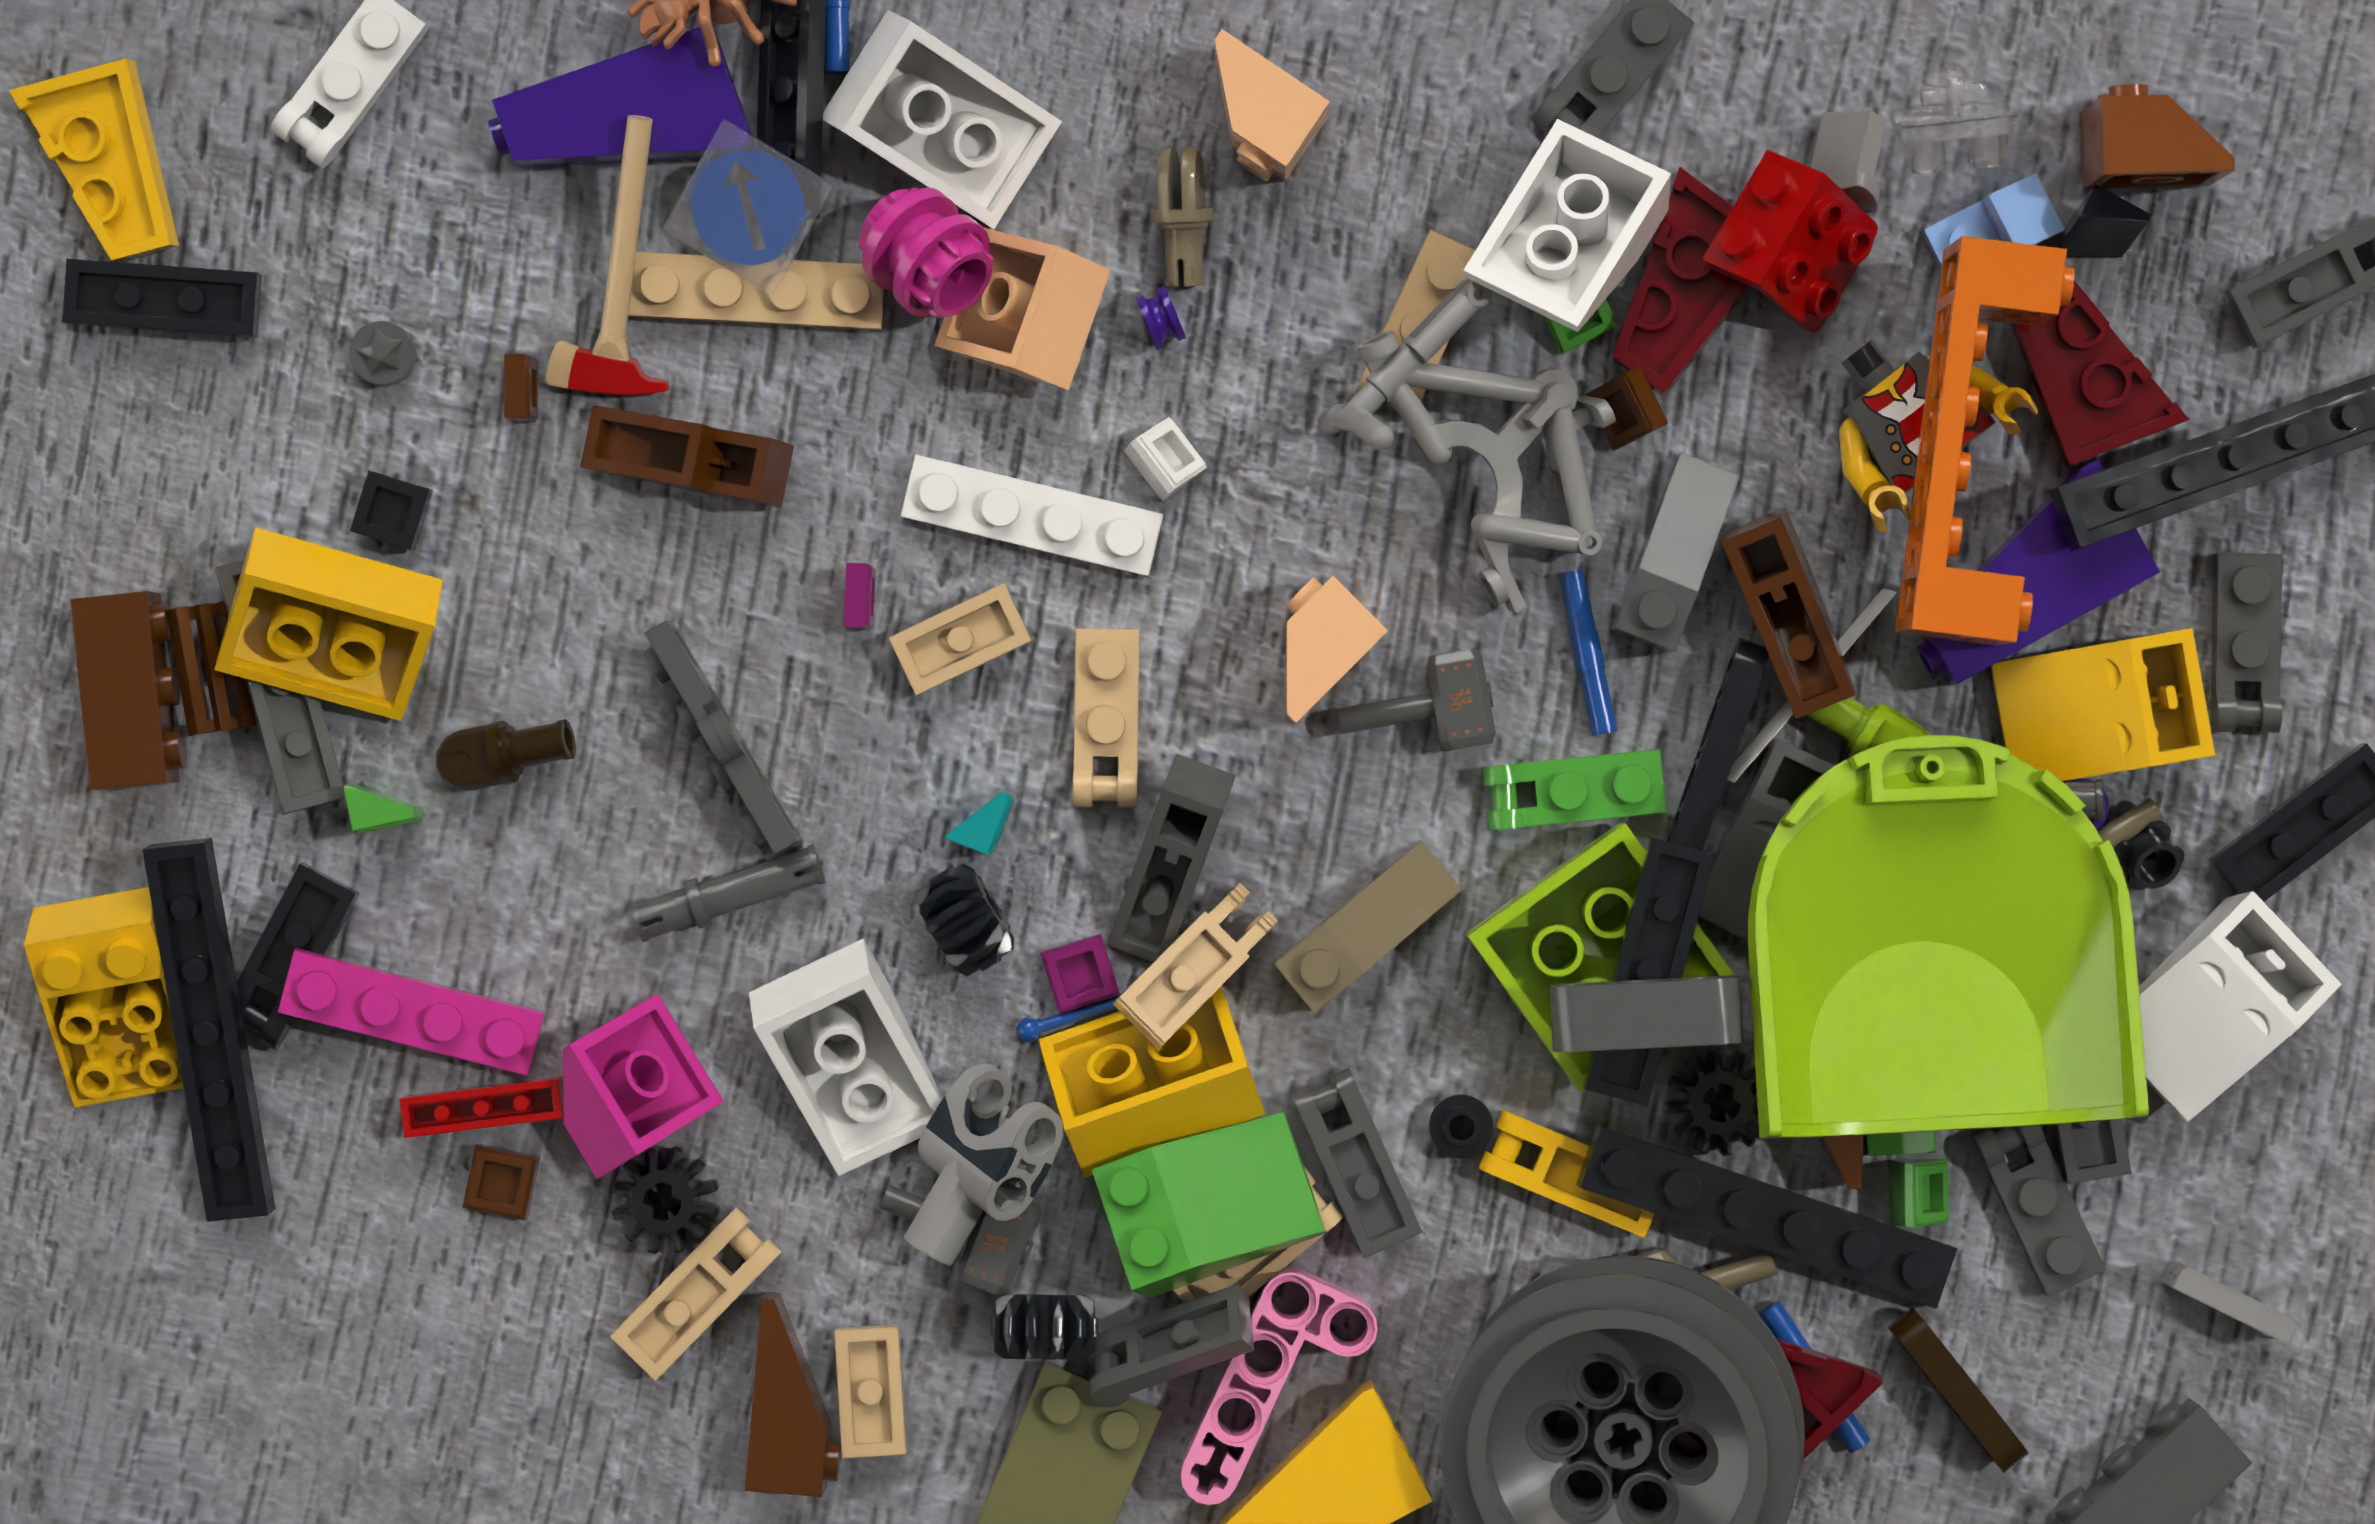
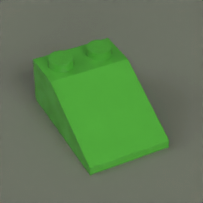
M1284 1112L1150 1147L1092 1169L1131 1290L1148 1299L1327 1233L1290 1124Z

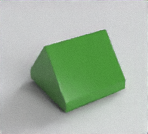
M1889 1159L1890 1223L1909 1228L1948 1223L1947 1159Z

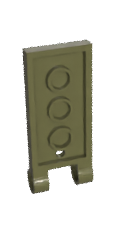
M1045 1360L976 1524H1115L1161 1417L1162 1409L1130 1395L1129 1399L1119 1406H1098L1091 1400L1090 1378Z

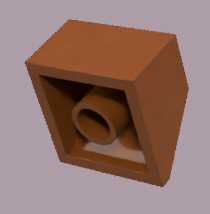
M2124 84L2109 87V94L2099 95L2097 101L2080 113L2082 189H2092L2095 184L2104 189L2210 186L2235 171V158L2170 96L2167 94L2149 95L2148 85Z

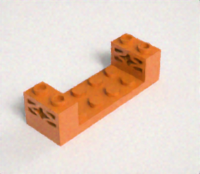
M1961 236L1944 249L1910 508L1912 516L1908 524L1895 633L1999 646L2016 643L2018 631H2028L2032 615L2033 595L2032 593L2023 592L2025 577L1946 567L1949 556L1957 557L1962 538L1963 520L1960 517H1953L1957 491L1965 492L1967 489L1971 468V453L1961 452L1966 426L1973 427L1977 417L1979 387H1971L1970 378L1974 361L1983 360L1988 335V323L1980 322L1978 319L2040 326L2059 315L2060 306H2069L2074 288L2075 269L2074 267L2065 266L2067 249Z

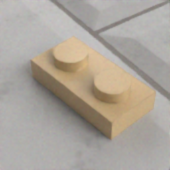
M1005 583L889 637L916 696L1032 642Z
M900 1324L836 1328L834 1335L842 1458L906 1455L907 1434Z

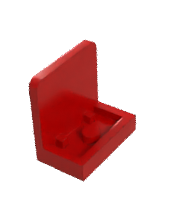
M1767 149L1702 260L1714 271L1760 290L1801 328L1816 333L1822 328L1827 318L1837 309L1841 294L1859 264L1869 255L1877 235L1878 226L1825 173Z

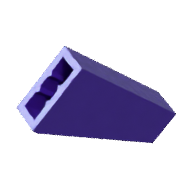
M700 27L686 31L669 50L664 47L663 41L655 47L649 44L495 98L492 102L498 117L488 120L493 140L501 157L511 153L513 161L521 168L621 163L628 115H639L653 119L648 161L718 158L736 150H756V144L717 33L714 30L719 46L721 64L712 67L709 64Z
M2098 459L2087 462L2076 468L2059 486L2104 470ZM2049 495L1976 570L2025 577L2023 592L2032 593L2033 595L2032 615L2028 631H2018L2016 643L1999 646L1921 636L1924 643L1916 648L1924 666L1934 680L1943 676L1948 685H1957L2155 575L2160 570L2137 529L2071 552L2051 495Z

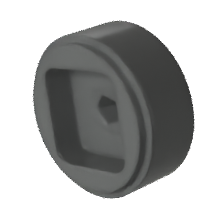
M376 321L363 326L355 334L350 345L349 355L354 370L362 379L374 385L392 386L402 382L410 375L416 363L417 352L412 337L403 328L391 322Z

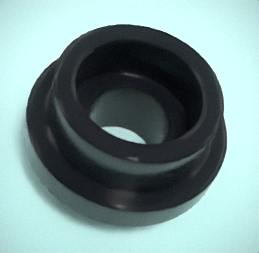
M1457 1094L1449 1096L1437 1104L1430 1116L1429 1131L1432 1141L1444 1154L1459 1159L1470 1158L1483 1151L1490 1142L1493 1133V1120L1488 1108L1479 1099L1470 1095ZM1458 1115L1470 1117L1474 1124L1472 1133L1464 1139L1455 1138L1449 1131L1451 1120Z

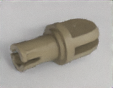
M1186 145L1183 149L1180 171L1177 149L1174 146H1170L1163 150L1158 158V209H1151V223H1158V229H1164L1166 268L1164 283L1167 287L1205 285V278H1203L1202 228L1208 227V221L1214 220L1213 207H1206L1203 158L1197 149Z

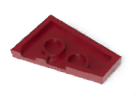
M1679 167L1672 187L1673 191L1669 200V210L1657 229L1643 276L1637 285L1612 355L1614 361L1628 371L1640 366L1650 387L1664 398L1751 288V286L1714 271L1702 260L1733 206L1681 167Z
M2075 280L2069 306H2060L2059 315L2040 326L2010 323L2065 467L2190 420L2176 402L2172 403L2151 377L2152 373L2138 356L2134 357L2110 328L2109 321Z

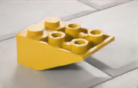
M2193 628L2001 661L1990 666L2004 747L2011 750V755L2025 761L2039 771L2047 769L2061 781L2215 756Z
M149 887L34 907L23 946L74 1108L184 1088Z

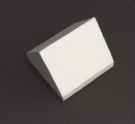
M1170 417L1135 438L1124 451L1162 502L1207 468L1206 463Z

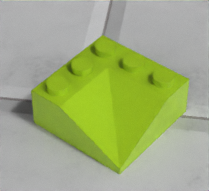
M1622 822L1616 824L1464 933L1575 1089L1580 1093L1586 1091L1583 1085L1592 1051H1553L1550 985L1608 982L1612 980L1646 853L1627 824ZM1697 923L1682 978L1735 976Z

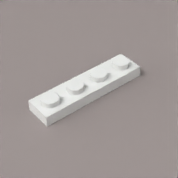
M915 454L901 512L902 518L1147 577L1150 574L1164 516L1161 513Z

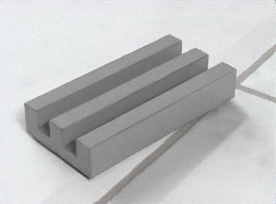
M2175 1261V1263L2170 1262L2161 1281L2173 1289L2287 1345L2290 1344L2298 1327L2295 1319L2178 1261Z

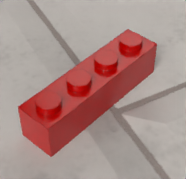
M563 1076L409 1095L399 1098L404 1138L564 1118Z

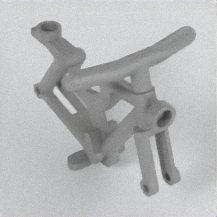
M1460 279L1453 286V290L1400 345L1394 332L1388 331L1376 335L1358 346L1370 373V376L1366 379L1367 383L1347 404H1337L1323 412L1318 418V427L1325 435L1332 436L1344 430L1354 433L1377 450L1388 449L1394 440L1393 431L1389 426L1372 415L1385 401H1388L1433 463L1443 464L1447 462L1452 456V447L1465 446L1481 455L1492 470L1496 488L1493 505L1486 512L1474 516L1471 522V529L1489 566L1479 572V579L1486 595L1495 606L1505 602L1509 611L1517 613L1527 608L1509 568V543L1588 556L1595 555L1601 550L1603 540L1596 527L1576 430L1586 425L1605 428L1614 423L1616 419L1612 408L1606 400L1586 395L1578 398V388L1574 379L1568 373L1558 369H1544L1536 373L1532 378L1427 363L1481 306H1485L1491 300L1492 290L1470 279ZM1411 387L1519 402L1522 405L1495 434L1477 423L1452 419L1434 422ZM1542 430L1562 524L1520 518L1523 481L1517 459ZM1591 538H1592L1593 543H1592V545H1591L1589 548H1587V547L1589 546L1590 541H1591Z

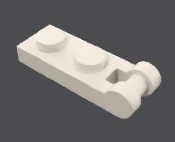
M364 0L292 100L286 103L278 112L270 126V131L285 142L293 139L307 150L306 158L321 169L325 168L341 150L430 27L394 0ZM319 104L335 115L323 130L308 120Z

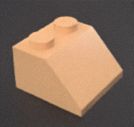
M1221 29L1215 38V60L1232 146L1237 149L1236 153L1239 155L1236 161L1264 181H1268L1272 174L1286 181L1327 120L1330 101Z
M984 228L990 241L989 254L994 259L990 281L982 295L972 306L955 316L944 317L934 346L1020 377L1069 391L1097 308L1101 303L1102 294L1111 269L1059 246Z
M1334 576L1324 585L1313 577L1286 606L1294 614L1286 623V716L1294 724L1388 632Z

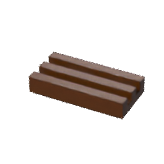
M224 601L166 610L188 735L194 736L256 725L245 678L224 673L223 676V672L214 670L228 621ZM190 620H196L202 651L200 661L204 681L208 685L214 718L211 720L207 719Z

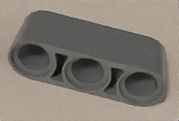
M1707 976L1550 985L1552 1044L1554 1052L1705 1046L1743 1042L1740 976Z

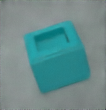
M1005 791L1001 792L949 832L944 838L986 855L994 853L1015 801L1013 794Z

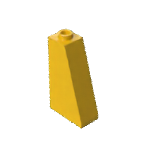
M1369 1380L1348 1396L1217 1524H1390L1431 1503L1432 1497L1372 1380Z

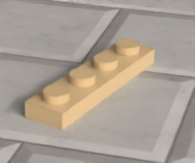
M636 252L628 316L634 318L883 331L886 290L879 287L866 275L862 264L774 259L762 264L749 265L736 263L722 256Z

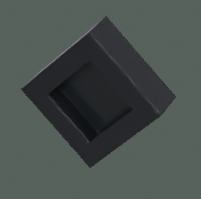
M368 470L350 531L415 551L433 490Z

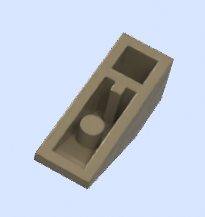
M1420 841L1273 961L1274 965L1315 1014L1457 895L1461 889L1425 844Z

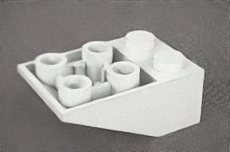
M2254 891L2226 897L2139 986L2147 1083L2184 1122H2189L2296 1032L2342 984Z

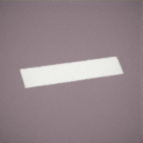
M1884 588L1879 592L1838 640L1842 655L1848 651L1897 592ZM1788 700L1733 763L1727 780L1735 783L1790 719L1793 711Z

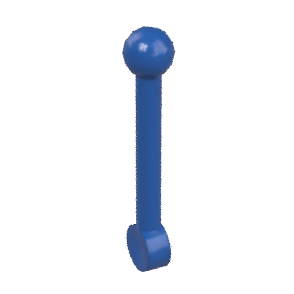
M1120 995L1038 1021L1030 1017L1024 1018L1017 1024L1016 1034L1023 1042H1034L1042 1032L1118 1009L1113 1002Z

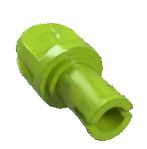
M1850 697L1807 714L1811 719L1848 740L1847 748L1851 750L1850 757L1882 743L1906 737L1930 735L1920 724L1884 702H1881L1879 706L1872 704L1870 708H1867Z

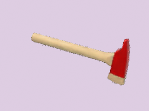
M639 115L627 116L601 331L593 350L578 347L563 340L556 343L546 372L545 380L548 385L608 394H650L665 392L670 389L667 380L648 376L643 372L638 360L629 357L626 335L652 118Z

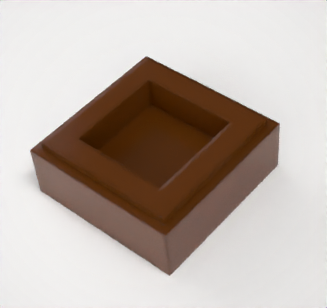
M504 354V418L512 422H536V419H538V361L528 354Z
M1640 366L1585 394L1586 396L1606 400L1613 410L1616 421L1602 428L1613 451L1668 424Z
M483 1144L475 1145L462 1208L525 1221L528 1219L541 1157Z

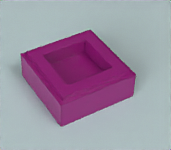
M846 563L843 627L870 630V626L874 624L876 569L870 564Z
M1102 934L1040 953L1059 1014L1120 995Z

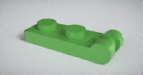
M1660 749L1482 767L1484 786H1490L1493 809V811H1486L1488 831L1667 813ZM1533 781L1536 806L1518 808L1516 783Z

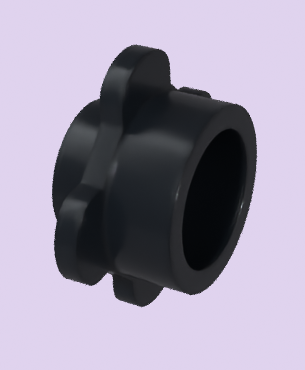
M2163 821L2149 823L2144 832L2131 840L2121 841L2114 849L2120 865L2124 866L2128 872L2127 883L2135 890L2163 887L2170 883L2180 871L2184 860V852L2179 846L2172 844L2169 838L2171 829Z

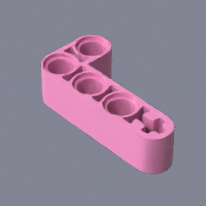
M1287 1266L1270 1277L1262 1286L1250 1311L1253 1342L1268 1340L1275 1343L1282 1352L1281 1361L1272 1370L1261 1372L1254 1370L1248 1365L1245 1360V1354L1228 1359L1183 1457L1181 1465L1182 1487L1190 1498L1197 1503L1212 1505L1219 1504L1231 1496L1238 1485L1304 1340L1345 1357L1359 1356L1369 1350L1376 1339L1378 1327L1375 1312L1367 1300L1302 1268ZM1292 1281L1299 1283L1308 1292V1302L1301 1311L1294 1314L1282 1313L1272 1303L1271 1298L1274 1290L1284 1282ZM1342 1309H1355L1364 1315L1367 1322L1362 1335L1350 1341L1341 1340L1334 1336L1330 1330L1333 1316ZM1240 1398L1252 1405L1255 1415L1248 1426L1235 1430L1222 1424L1218 1417V1411L1227 1400ZM1210 1432L1223 1444L1241 1447L1239 1453H1235L1229 1446H1226L1220 1462V1473L1225 1476V1479L1213 1478L1209 1485L1205 1486L1199 1483V1471L1193 1466L1195 1463L1206 1466L1215 1450V1440L1205 1439L1206 1434Z

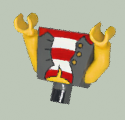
M1871 339L1842 362V365L1864 391V394L1842 410L1845 421L1839 429V441L1843 474L1865 505L1869 506L1875 529L1885 533L1888 531V527L1882 513L1891 508L1899 509L1904 513L1907 520L1911 519L1912 516L1905 493L1913 488L1930 355L1924 356L1922 353L1917 352L1894 369ZM1973 365L1970 386L1979 387V406L1974 426H1966L1964 430L1961 449L1996 423L1990 414L1996 415L2008 434L2018 435L2022 432L2018 424L2009 415L2013 410L2020 407H2026L2033 414H2038V408L2026 390L2019 387L2008 388L1981 368Z

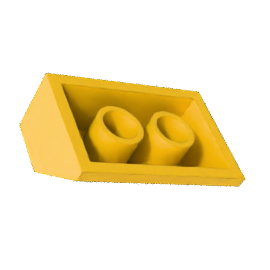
M255 527L239 577L214 670L402 721L435 628L443 579Z
M1222 986L1158 1049L1121 1011L1038 1039L1064 1130L1084 1178L1092 1176V1169L1150 1147L1236 1125L1266 1115Z

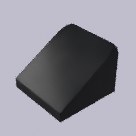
M2095 184L2069 220L2057 248L2067 249L2069 254L2123 257L2149 222L2151 214Z

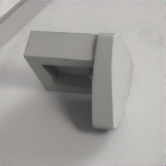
M1871 110L1823 112L1811 168L1825 173L1863 211L1875 213L1880 199L1881 187L1873 178L1887 119Z

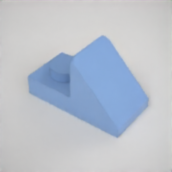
M2035 173L1989 194L1981 201L1922 230L1921 234L1941 272L1944 249L1961 236L2037 245L2065 229Z

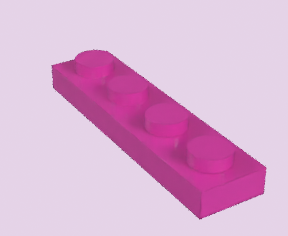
M299 948L294 949L278 1013L527 1076L544 1018V1011Z

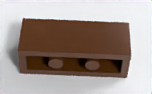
M149 591L70 599L90 790H111L180 782L178 769L186 768L187 750L183 732L181 730L174 731L172 706L179 705L180 685L176 668L168 667L165 642H172L166 611L170 609L169 604H161L160 593Z

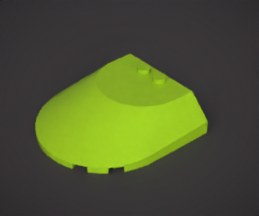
M1924 735L1882 743L1851 756L1815 780L1794 801L1779 821L1758 864L1748 913V949L1759 1138H1822L2045 1126L2148 1116L2149 1105L2130 895L2123 870L2109 840L2102 841L2096 828L2082 810L2086 805L2066 784L2047 769L2039 771L2025 761L2011 755V750L2003 746L1980 739L1954 735Z

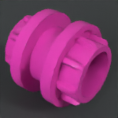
M914 187L910 190L900 189L886 195L871 209L864 220L860 232L859 249L863 251L862 265L864 272L882 289L893 291L896 301L913 316L921 318L933 316L938 319L942 316L951 317L960 314L979 299L990 281L994 259L989 254L990 241L986 230L971 217L959 214L954 202L935 188L918 189Z

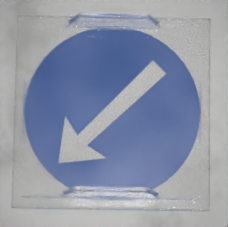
M723 119L662 230L770 295H774L835 185Z

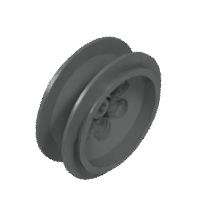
M1604 1256L1561 1266L1541 1275L1520 1288L1487 1320L1460 1365L1446 1399L1440 1436L1441 1469L1445 1490L1458 1524H1786L1793 1507L1803 1463L1805 1444L1804 1412L1793 1370L1782 1347L1756 1312L1736 1294L1698 1271L1673 1262L1639 1256ZM1596 1361L1606 1362L1614 1367L1619 1381L1611 1387L1603 1388L1596 1386L1586 1376L1585 1366ZM1659 1372L1671 1373L1681 1382L1683 1392L1673 1398H1662L1651 1389L1649 1378ZM1554 1410L1569 1412L1575 1417L1579 1430L1570 1436L1556 1434L1549 1428L1546 1422V1415ZM1625 1422L1627 1431L1635 1427L1638 1429L1639 1433L1634 1445H1626L1624 1437L1618 1440L1614 1439L1613 1434L1618 1423ZM1682 1432L1695 1433L1704 1440L1707 1451L1698 1457L1684 1456L1676 1450L1673 1438ZM1578 1470H1589L1600 1478L1603 1489L1592 1495L1582 1494L1573 1487L1570 1475ZM1641 1481L1656 1482L1666 1492L1667 1500L1660 1505H1646L1637 1499L1633 1486Z

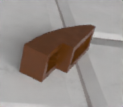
M593 405L580 467L670 487L782 508L794 445L768 437L717 429L699 423Z

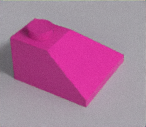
M658 993L563 1049L564 1126L596 1179L724 1102Z

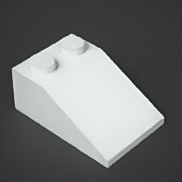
M887 10L823 112V120L928 188H935L941 191L956 206L992 229H995L1062 123L1061 120L930 33L890 10Z
M1557 119L1464 268L1463 276L1579 332L1639 260L1669 210L1671 173Z
M864 938L749 992L753 1028L838 1176L921 1138L922 1132L943 1097L897 999Z

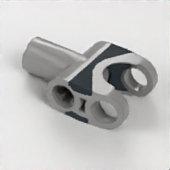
M985 1063L974 1065L958 1077L936 1108L922 1132L918 1144V1153L921 1161L938 1173L939 1177L903 1238L919 1251L949 1266L954 1263L983 1211L995 1220L1008 1221L1015 1219L1026 1210L1047 1176L1063 1138V1123L1060 1116L1044 1103L1032 1102L1025 1104L1016 1110L1010 1119H1005L1010 1108L1007 1105L1011 1098L1012 1085L1009 1077L994 1065ZM993 1079V1089L986 1099L977 1104H972V1096L976 1088L984 1081ZM1044 1118L1045 1128L1040 1138L1025 1146V1137L1030 1126L1035 1121Z

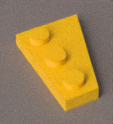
M124 58L8 90L19 109L27 113L41 136L38 139L48 157L51 160H55L74 191L72 195L112 261L123 262L179 247L139 74L134 60Z

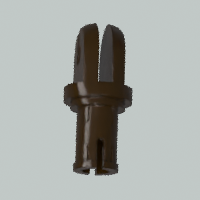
M567 719L515 730L513 726H510L503 720L491 722L487 725L459 730L447 736L436 752V768L442 780L458 790H477L501 784L516 783L526 767L561 759H574L576 755L575 736Z

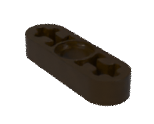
M1911 1308L1888 1327L1906 1353L2003 1473L2029 1454L2021 1441L1914 1308Z

